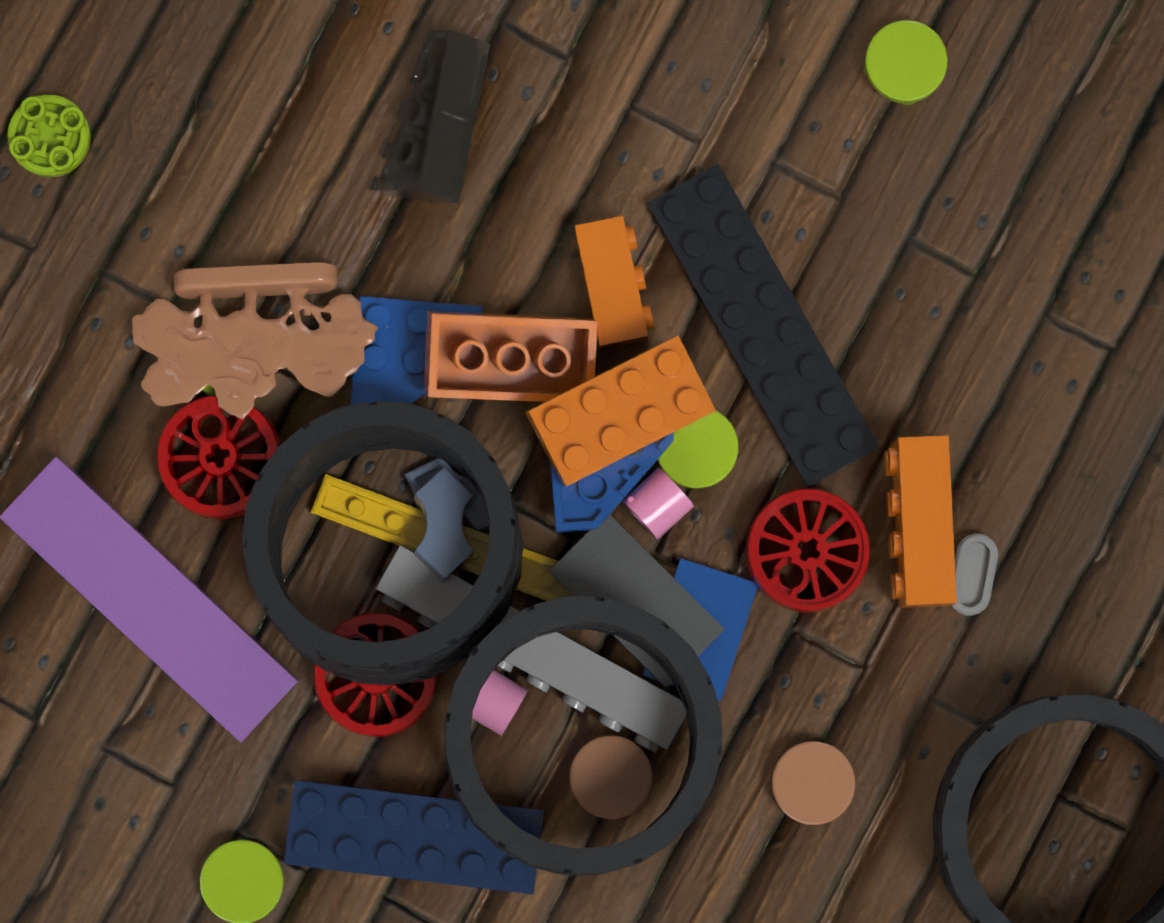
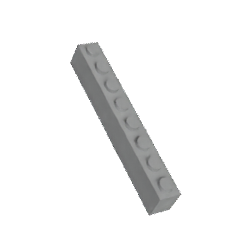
M399 546L376 589L384 593L380 600L381 602L401 613L405 606L420 613L417 621L431 628L450 615L471 592L473 585L453 574L443 583L413 552ZM509 606V610L501 622L520 611ZM558 632L533 639L515 649L498 665L508 672H511L513 667L516 666L529 673L525 681L546 693L550 686L565 693L561 701L582 713L586 706L601 713L597 721L618 733L623 726L637 733L634 741L655 753L659 746L666 750L668 749L686 716L683 702Z

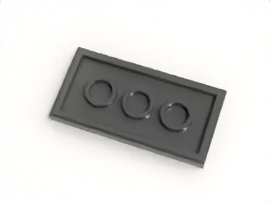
M611 515L608 516L597 530H590L549 571L573 596H598L629 603L661 619L694 649L697 656L725 630ZM613 635L666 688L673 683L662 666L644 650Z

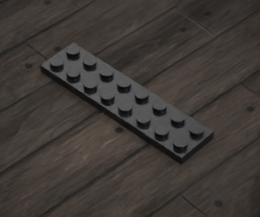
M719 163L647 202V206L806 488L879 449V445Z

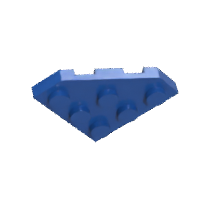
M360 296L363 319L378 326V329L375 332V340L364 347L365 362L353 373L350 405L368 402L369 405L375 401L407 402L413 404L421 396H424L427 311L483 314V306Z
M673 433L567 487L562 486L551 465L556 533L597 530L674 441Z

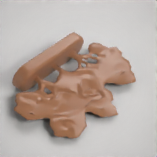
M316 262L184 269L174 274V292L177 296L184 299H200V304L191 312L181 311L168 300L156 299L151 305L146 307L143 314L132 317L133 343L157 356V362L150 365L144 379L141 381V387L151 395V400L156 405L164 407L189 403L195 394L209 385L215 389L218 406L242 420L253 409L254 400L257 397H265L276 386L275 373L279 369L287 368L306 389L326 397L333 396L345 384L347 376L355 373L365 362L364 347L375 340V332L378 326L363 319L361 302L352 294H341L332 298L323 308L311 304L304 298L305 294L326 293L337 287V267L329 263ZM289 295L291 308L278 319H264L256 313V297ZM245 297V307L226 317L219 316L212 304V299ZM303 309L304 316H309L312 313L320 325L319 328L309 330L302 323L299 311ZM321 312L330 313L331 321L326 322L321 317ZM293 314L295 323L287 326L286 320L288 316ZM203 315L202 327L196 328L194 326L195 318Z

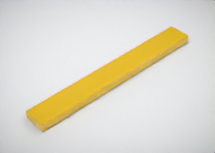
M327 474L324 476L311 510L312 514L414 552L425 537L426 523L423 512L420 509ZM462 525L464 537L474 553L459 569L479 576L483 570L489 547V535ZM523 548L521 578L516 590L545 601L573 596L549 572L559 561Z

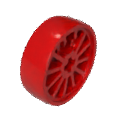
M211 395L186 404L170 418L163 429L158 443L157 466L165 489L183 508L205 518L231 519L245 515V508L251 495H246L234 474L235 471H239L255 481L259 477V475L241 466L240 462L269 460L278 446L281 445V442L273 424L255 406L243 420L238 418L231 430L230 421L224 415L225 410L218 406L216 395ZM210 416L218 417L222 423L220 434L212 439L204 438L200 431L203 420ZM248 418L258 425L257 432L234 444ZM191 420H193L192 432L197 441L181 432ZM265 437L268 448L266 453L240 454L242 449ZM181 439L199 449V455H173L176 440ZM220 447L224 452H230V457L224 459L225 466L221 468L215 462H210V458L215 456V448ZM200 462L201 465L176 479L173 463ZM207 472L196 495L190 497L182 489V486L202 473ZM214 477H217V504L214 506L202 504L201 500ZM226 477H229L241 497L238 502L230 505H225Z
M795 489L775 497L757 514L746 539V562L751 578L758 589L773 603L795 612H820L845 601L860 586L870 561L869 535L860 515L843 498L821 489ZM802 502H815L820 506L811 531L807 529ZM790 504L796 506L801 529L800 533L783 517L779 511L780 509ZM828 506L839 513L841 518L823 534H819L818 530L825 509ZM775 517L792 536V540L765 532L764 527L769 519ZM847 522L854 538L827 543L826 538ZM764 538L787 546L788 551L760 556V539ZM811 540L816 544L814 551L818 554L817 559L809 557L806 561H803L799 558L801 550L797 545L799 542L806 544ZM855 545L856 562L828 553V550ZM781 559L774 567L772 578H767L761 563ZM825 560L851 568L852 574L845 584H842L825 565ZM785 565H794L801 571V583L795 588H787L779 580L780 569ZM816 568H820L835 585L836 592L826 597L821 596ZM809 579H811L814 599L797 598V593L803 591L808 585Z
M373 612L351 617L335 627L330 633L349 640L358 638L374 642L371 637L362 633L361 629L377 625V642H383L386 627L401 631L402 635L399 639L407 638L421 631L412 623L398 616ZM314 665V686L317 697L325 712L344 729L368 737L394 735L418 722L431 706L439 682V674L430 679L415 681L425 684L419 700L413 698L396 684L377 685L352 682L331 691L328 683V674L332 673V671L326 672L317 665ZM361 686V692L348 710L344 712L335 702V697ZM390 689L413 705V709L402 718L398 716L388 693ZM370 693L369 721L364 723L352 718V714L359 704ZM379 694H382L393 718L390 723H375Z

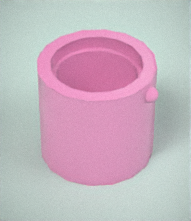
M659 467L622 500L633 516L657 540L694 507L683 491Z
M493 670L480 690L473 709L472 719L502 736L528 690Z

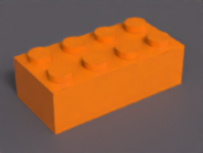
M427 311L424 394L427 397L546 402L595 377L598 321L591 318Z
M675 336L525 413L562 486L567 487L716 411L679 336Z
M949 435L898 437L891 444V448H888V451L884 453L885 475L892 476L893 489L886 493L887 516L894 517L895 531L888 534L889 558H896L897 573L890 575L891 599H898L899 608L950 606L957 603Z

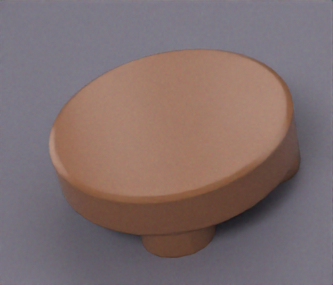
M602 736L591 740L578 751L570 769V786L575 799L586 811L600 818L617 819L632 814L646 801L652 787V768L648 757L637 744L620 736Z
M815 741L797 744L788 749L779 758L773 769L772 792L774 798L787 816L800 823L809 825L828 823L839 817L848 808L854 796L855 776L853 768L845 755L829 744Z

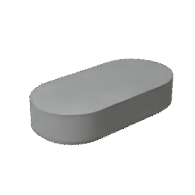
M969 535L962 539L956 548L955 576L957 603L951 605V607L961 615H976L982 612L990 601L998 550L993 540L986 535Z

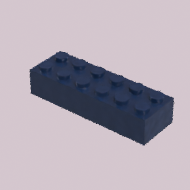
M294 780L284 864L534 894L537 869L523 864L494 846L472 824L458 799ZM495 804L500 812L521 830L541 839L544 809Z

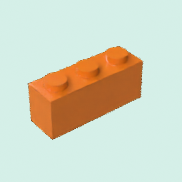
M623 216L575 225V234L592 316L594 320L598 321L597 340L599 350L648 341L647 330L654 329L650 305L642 306L639 290L646 289L642 266H634L630 250L638 249L633 225L625 226Z

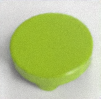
M910 20L896 21L883 27L872 38L865 56L864 71L869 82L880 95L894 102L911 105L930 96L941 84L947 70L946 48L938 34L925 24Z
M41 95L26 98L16 110L9 123L8 144L11 154L23 168L38 176L58 177L73 171L83 162L90 148L91 131L85 115L73 102L61 96Z
M714 411L673 432L674 441L658 459L663 472L677 485L691 489L711 487L722 481L732 470L738 455L737 435L728 419L718 411Z
M245 839L231 841L215 849L205 861L200 876L201 894L206 905L216 916L231 923H251L268 915L280 901L285 884L283 869L276 855L263 844Z

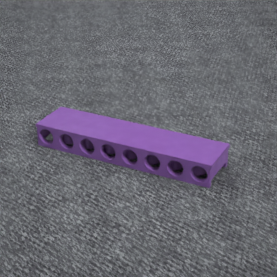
M55 457L0 515L2 521L240 743L249 736L281 699L300 681L65 461L58 457Z

